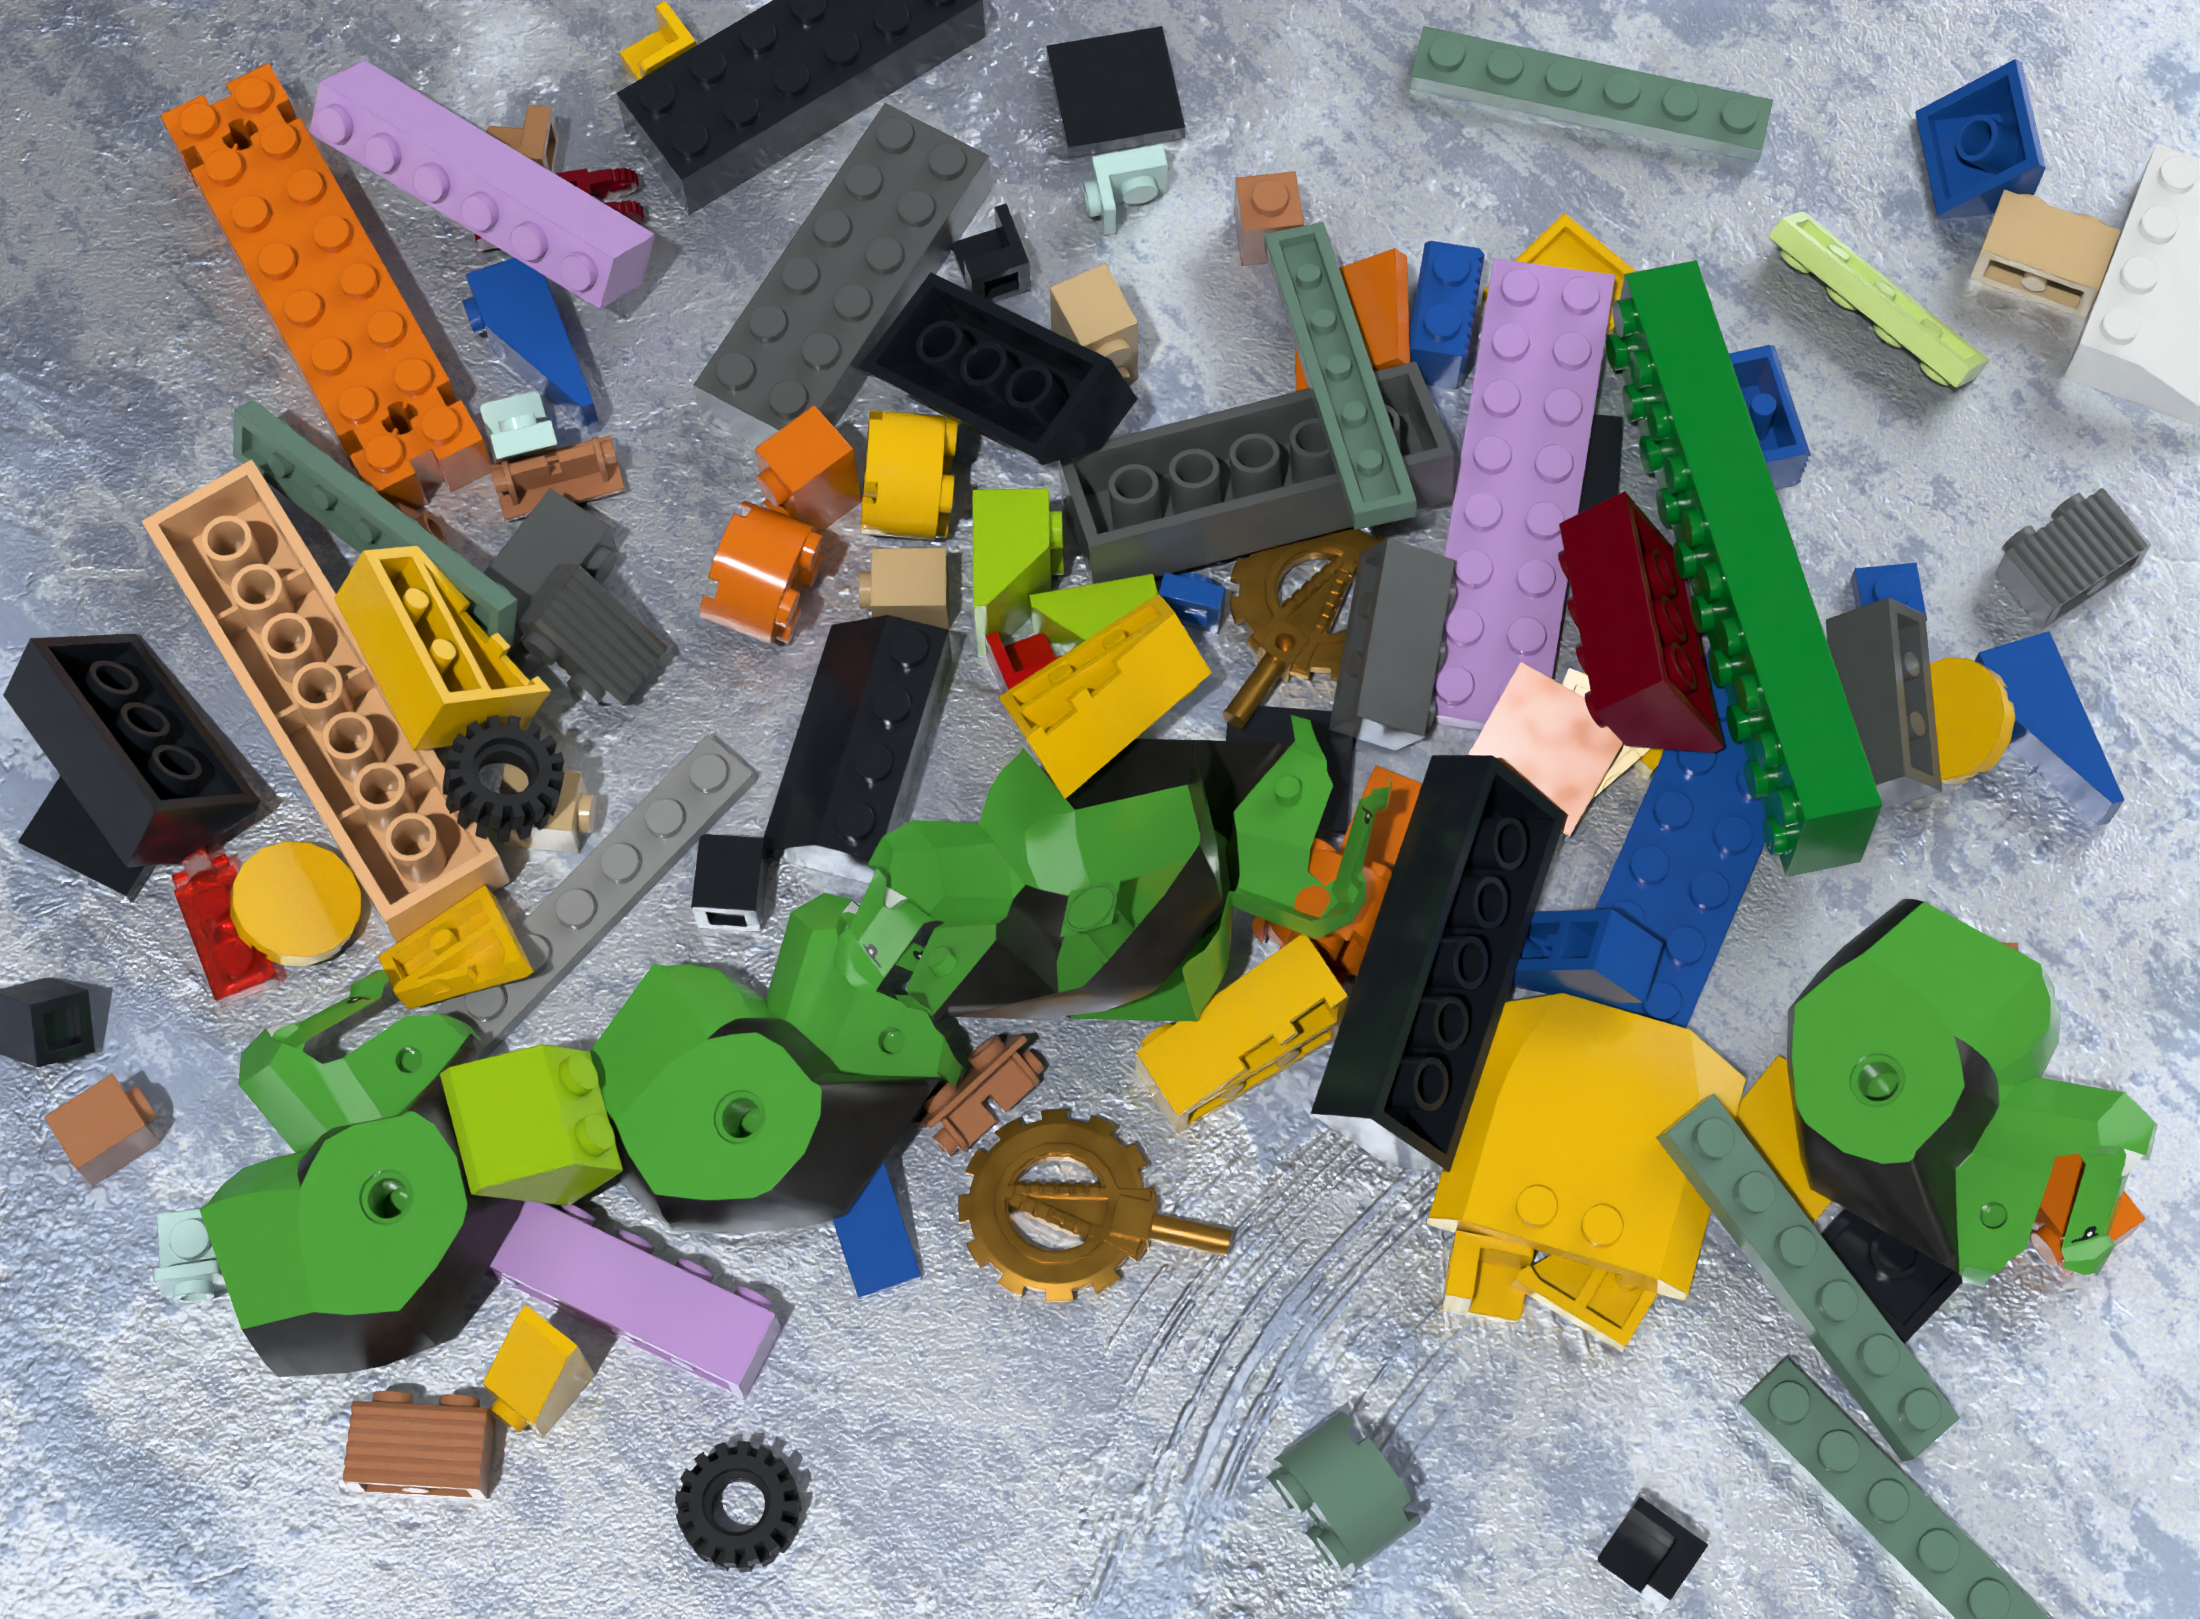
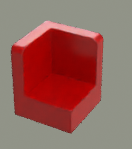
M997 631L985 635L986 657L1002 694L1062 656L1055 657L1047 636L1043 633H1038L1003 646Z

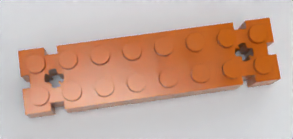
M267 63L225 83L230 96L212 105H209L206 97L202 94L161 114L160 117L180 160L195 187L199 188L210 214L350 466L355 468L359 480L372 486L381 497L392 505L399 502L411 509L418 510L428 505L424 494L425 490L444 481L450 493L491 473L492 462L483 437L461 400L457 402L447 374L300 117H296L290 99L270 64Z

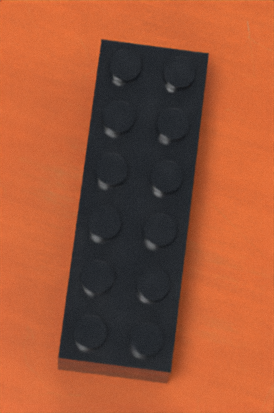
M772 0L617 92L625 131L687 214L691 215L985 37L983 0Z
M1493 755L1431 756L1310 1113L1389 1167L1450 1172L1566 817L1564 812Z

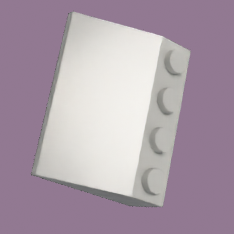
M2156 143L2137 184L2100 289L2088 312L2064 377L2200 427V158Z

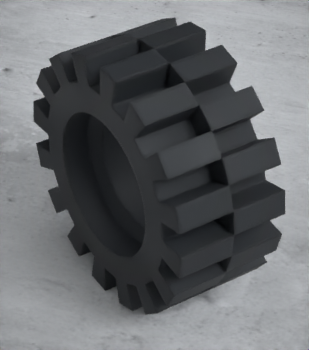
M498 715L489 716L486 720L485 730L481 728L476 720L467 725L465 736L459 733L455 737L452 750L448 752L443 780V795H447L445 805L450 814L459 810L457 823L465 830L473 821L477 823L475 836L485 840L489 829L498 830L497 842H509L511 830L516 829L520 840L531 836L533 825L539 831L548 824L549 815L554 816L558 806L565 772H562L564 766L562 752L555 754L557 742L551 735L542 741L539 740L542 727L534 722H531L527 731L519 729L521 717L510 715L508 726H500ZM506 763L521 769L526 774L529 784L522 792L499 794L483 786L478 774L486 765Z
M737 1441V1447H728L726 1442L714 1445L716 1452L708 1456L704 1452L700 1453L694 1458L696 1466L691 1471L685 1469L680 1478L683 1485L681 1491L676 1490L675 1504L678 1507V1514H676L678 1525L689 1546L694 1549L697 1556L705 1562L710 1561L714 1563L717 1569L728 1572L729 1567L737 1568L740 1573L751 1572V1566L759 1563L764 1568L774 1562L772 1556L780 1551L782 1554L786 1552L791 1546L789 1539L792 1533L797 1534L800 1526L798 1516L802 1508L797 1485L782 1459L778 1460L775 1458L772 1451L762 1445L759 1449L753 1448L750 1442ZM734 1482H747L756 1486L762 1492L765 1500L764 1512L759 1522L752 1528L742 1532H732L723 1529L716 1523L713 1517L712 1509L716 1495L723 1487Z

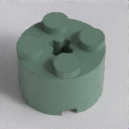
M1338 1411L1274 1458L1273 1465L1275 1471L1265 1477V1480L1276 1498L1288 1511L1295 1508L1300 1514H1303L1312 1526L1310 1530L1304 1533V1536L1320 1560L1327 1567L1334 1564L1340 1571L1348 1568L1350 1571L1356 1572L1421 1523V1518L1417 1513L1402 1510L1413 1502L1405 1486L1368 1436L1358 1444L1352 1440L1345 1430L1355 1422L1344 1412Z

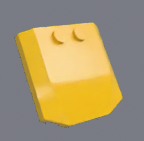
M1565 993L1505 1002L1450 1172H1441L1427 1225L1453 1233L1457 1230L1503 1239L1622 1275L1621 1283L1686 1301L1711 1209L1656 1137L1698 1102L1712 1094L1716 1096L1735 1121L1746 1078L1694 1032L1683 1027Z

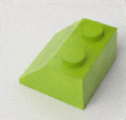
M1049 488L972 490L973 609L978 656H986L985 635L997 631L1002 644H1004L1031 618L1029 595L1052 591V575H1064L1062 511H1050Z
M541 1044L448 1067L440 1073L471 1195L570 1206L623 1171L615 1144L614 1131L610 1125L598 1083V1074L589 1051Z

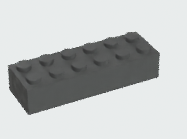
M884 103L693 384L700 418L755 447H758L814 405L835 428L868 378L859 369L860 365L930 272L937 274L951 253L952 244L961 238L990 194L989 155Z
M1417 362L1374 372L1417 501V510L1454 501V452ZM1309 389L1108 439L1100 449L1058 461L1063 502L1091 584L1148 574L1158 577L1164 575L1165 572L1174 573L1353 527Z

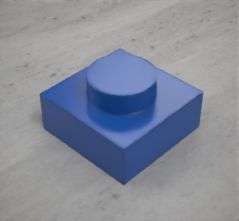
M1917 563L1854 569L1851 583L1856 609L1889 597L1925 614L1927 621Z
M1165 572L1159 594L1176 613L1182 625L1215 634L1219 633L1224 615L1226 587L1216 585L1212 579L1197 573L1188 572L1178 576Z

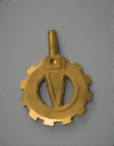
M1349 527L1251 553L1248 559L1237 558L1230 582L1239 584V597H1231L1229 599L1230 610L1234 623H1245L1247 630L1251 634V636L1246 638V644L1258 655L1256 662L1258 665L1224 710L1223 717L1228 723L1237 728H1243L1279 677L1288 682L1292 675L1308 679L1309 673L1315 672L1329 673L1330 681L1338 680L1347 629L1334 634L1329 632L1354 577V573L1357 575L1360 553L1386 539L1385 536L1380 534L1378 537L1373 538L1359 529L1354 530V527ZM1311 559L1330 560L1329 564L1326 563L1320 568V572H1316L1310 578V581L1307 580L1300 590L1297 589L1291 595V598H1287L1282 603V606H1280L1278 602V585L1285 573L1293 566Z
M1068 1110L1041 1111L1042 1120L1022 1126L1019 1118H1016L995 1131L999 1141L987 1154L977 1149L965 1170V1174L973 1177L969 1195H959L960 1224L970 1223L975 1238L966 1243V1246L980 1269L990 1263L1002 1275L997 1284L1020 1297L1023 1296L1027 1288L1046 1293V1303L1073 1302L1072 1292L1093 1286L1097 1295L1120 1281V1277L1115 1271L1128 1258L1137 1263L1145 1249L1149 1250L1151 1240L1228 1256L1233 1230L1158 1214L1155 1188H1144L1139 1173L1148 1168L1142 1154L1134 1143L1124 1148L1112 1137L1116 1127L1091 1115L1088 1123L1068 1119ZM1048 1161H1070L1086 1168L1100 1184L1089 1183V1185H1085V1183L1070 1184L1068 1182H1060V1184L1045 1182V1184H1042L1040 1182L1030 1181V1183H1026L1025 1181L1018 1180L1034 1166ZM1009 1208L1011 1211L1024 1214L1025 1217L1032 1220L1035 1219L1041 1224L1049 1225L1057 1231H1063L1071 1237L1075 1236L1084 1243L1064 1251L1043 1250L1029 1244L1014 1229L1009 1215Z

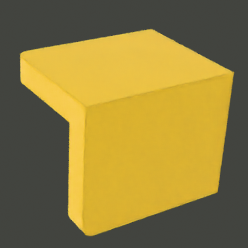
M665 0L654 6L659 30L619 52L621 64L634 82L696 46L694 38Z
M1456 1230L1450 1249L1441 1311L1518 1323L1522 1317L1525 1293L1513 1287L1512 1283L1519 1270L1529 1264L1531 1265L1534 1249L1492 1236Z

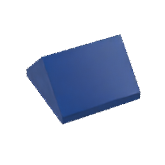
M2014 59L1915 111L1938 217L1952 219L1994 214L2004 189L2016 194H2035L2046 167L2022 62Z

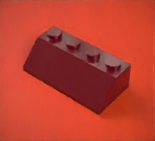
M1625 491L1559 523L1564 550L1558 552V560L1564 575L1571 585L1572 596L1567 598V607L1580 633L1581 643L1576 645L1575 650L1578 661L1588 676L1590 691L1585 693L1584 698L1594 722L1600 728L1608 726L1625 746L1710 753L1724 748L1702 641L1692 619V595L1688 578L1681 579L1677 573L1673 546Z

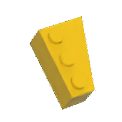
M418 546L363 550L334 597L340 612L413 751L452 746L455 737L459 733L465 736L467 725L476 720L481 728L485 730L486 720L489 716L498 715L500 726H508L510 715L521 717L519 729L525 730L551 692L549 687L538 676L530 681L507 657L506 653L511 646L498 632L489 637L466 612L470 602Z
M1158 593L998 698L1064 799H1066L1176 703L1192 694L1199 684L1212 672L1176 613Z
M1301 934L1228 987L1214 994L1201 1011L1197 1022L1178 1021L1174 1025L1173 1023H1167L1145 1036L1140 1042L1142 1048L1136 1051V1072L1176 1134H1179L1334 1041L1346 1010L1348 996L1308 936Z

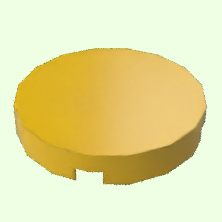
M1947 657L1930 663L1941 784L1956 786L1969 782L1966 779L1974 777L1979 772L1985 774L1998 763L2011 741L2015 712L2013 702L2008 700L2007 691L2003 687L2007 686L2000 675L1972 659Z
M284 841L261 848L243 863L230 893V917L239 938L251 949L254 946L258 951L267 954L266 959L280 965L309 966L332 958L350 939L361 915V890L352 870L333 852L307 842Z

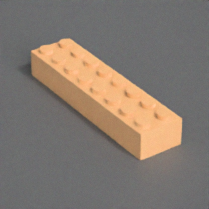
M252 459L141 521L158 553L396 943L483 885H486L493 892L510 882L500 856L489 838L486 837L485 840L475 836L477 823L473 821L465 830L457 823L459 810L452 814L449 813L445 805L447 795H443L444 766L432 748L412 750L334 600L336 593Z

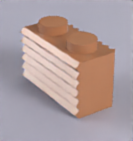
M385 1390L373 1392L372 1402H352L346 1457L344 1459L343 1482L353 1492L360 1494L380 1493L414 1497L487 1500L496 1419L488 1408H479L480 1399L472 1396L458 1394L441 1395L439 1405L413 1404V1395L408 1393Z

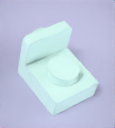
M1163 144L1092 156V180L1083 181V192L1088 216L1100 217L1104 236L1116 234L1115 203L1124 201L1129 204H1141L1152 200L1157 195L1167 194L1168 163Z
M537 391L486 402L481 405L480 413L494 464L501 463V460L507 459L510 461L556 448L557 441L551 420L547 421L541 396Z
M192 1209L157 1214L160 1268L153 1269V1283L167 1298L173 1297V1300L178 1303H199L214 1298V1291L227 1289L200 1210Z

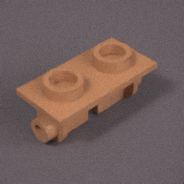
M611 435L601 438L596 436L592 440L510 461L505 459L501 460V463L491 465V475L496 493L499 496L505 522L528 516L549 489L554 490L574 504L625 492Z
M995 1034L979 1045L968 1057L972 1067L959 1078L956 1087L943 1080L933 1088L922 1104L925 1110L912 1123L916 1127L932 1129L936 1126L939 1131L932 1137V1140L946 1156L950 1157L956 1150L964 1153L972 1143L996 1122L981 1102L989 1096L1002 1112H1007L1039 1083L1037 1076L1044 1070V1066L1029 1050H1026L1021 1056L1016 1052L1027 1041L1024 1036L1006 1035L1001 1039Z

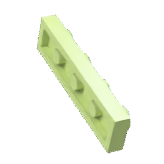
M1804 211L1782 217L1768 236L1782 248L1780 255L1788 264L1804 273H1810V271L1828 285L1826 291L1834 301L1847 309L1860 310L1875 322L1873 329L1879 337L1895 347H1906L1922 360L1920 363L1921 369L1936 382L1946 386L1952 384L1957 388L1976 379L1990 361Z

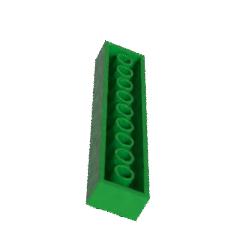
M1695 260L1626 273L1624 275L1620 300H1614L1612 305L1615 326L1613 334L1606 336L1607 357L1613 371L1621 370L1625 382L1622 389L1624 410L1630 422H1638L1642 434L1639 440V452L1643 468L1647 474L1654 473L1659 489L1656 492V505L1659 518L1664 526L1671 525L1676 542L1673 545V556L1677 573L1681 579L1689 578L1694 594L1691 597L1692 619L1698 633L1706 632L1712 649L1708 654L1712 681L1717 688L1724 687L1730 704L1726 708V719L1730 736L1734 743L1742 742L1748 759L1744 765V774L1749 794L1752 799H1761L1767 817L1763 819V835L1766 847L1771 856L1779 855L1786 877L1861 862L1883 804L1698 262Z

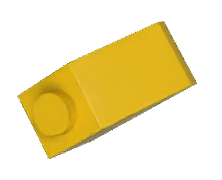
M525 1305L517 1314L483 1381V1385L492 1398L495 1399L489 1410L498 1419L519 1435L528 1426L544 1438L592 1381L595 1374L578 1345L529 1306Z

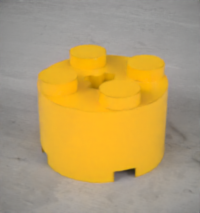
M870 410L860 534L935 540V538L947 539L949 513L952 511L954 475L951 474L953 456H955L958 422L940 415Z

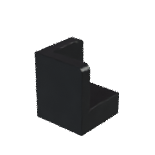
M1006 203L994 207L996 229L955 241L952 244V253L966 289L994 303L1031 291L1030 262Z
M712 834L700 836L691 904L698 928L762 931L769 868V856L764 838Z
M49 977L0 989L1 1055L38 1068L95 1052L89 991L87 989Z
M1639 1497L1597 1558V1565L1662 1612L1708 1547V1544L1645 1499Z

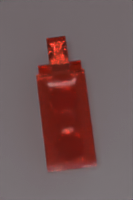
M206 844L182 861L185 870L173 874L171 877L176 887L173 890L214 999L218 1006L223 1008L279 985L281 981L273 961L266 959L267 954L258 951L254 946L251 949L239 938L230 917V893L238 872L234 865L231 866L226 853L212 859Z

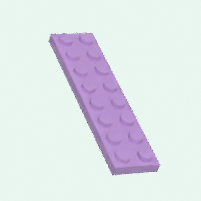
M1493 259L1444 554L1445 557L1455 560L1451 582L1455 584L1456 595L1453 606L1444 621L1441 641H1444L1446 645L1444 662L1439 672L1435 675L1431 697L1436 706L1433 720L1435 724L1482 730L1520 662L1551 679L1553 677L1568 581L1558 560V552L1564 550L1559 523L1577 515L1579 510L1615 275Z

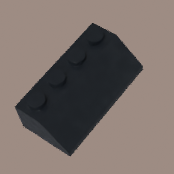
M930 272L859 367L864 375L1040 465L1102 448L1138 400L1111 359Z
M891 615L831 625L763 837L769 858L870 884L874 871L868 866V863L884 835L901 827L952 661L949 630Z
M136 634L29 639L3 696L126 867L181 862L257 810L261 802Z

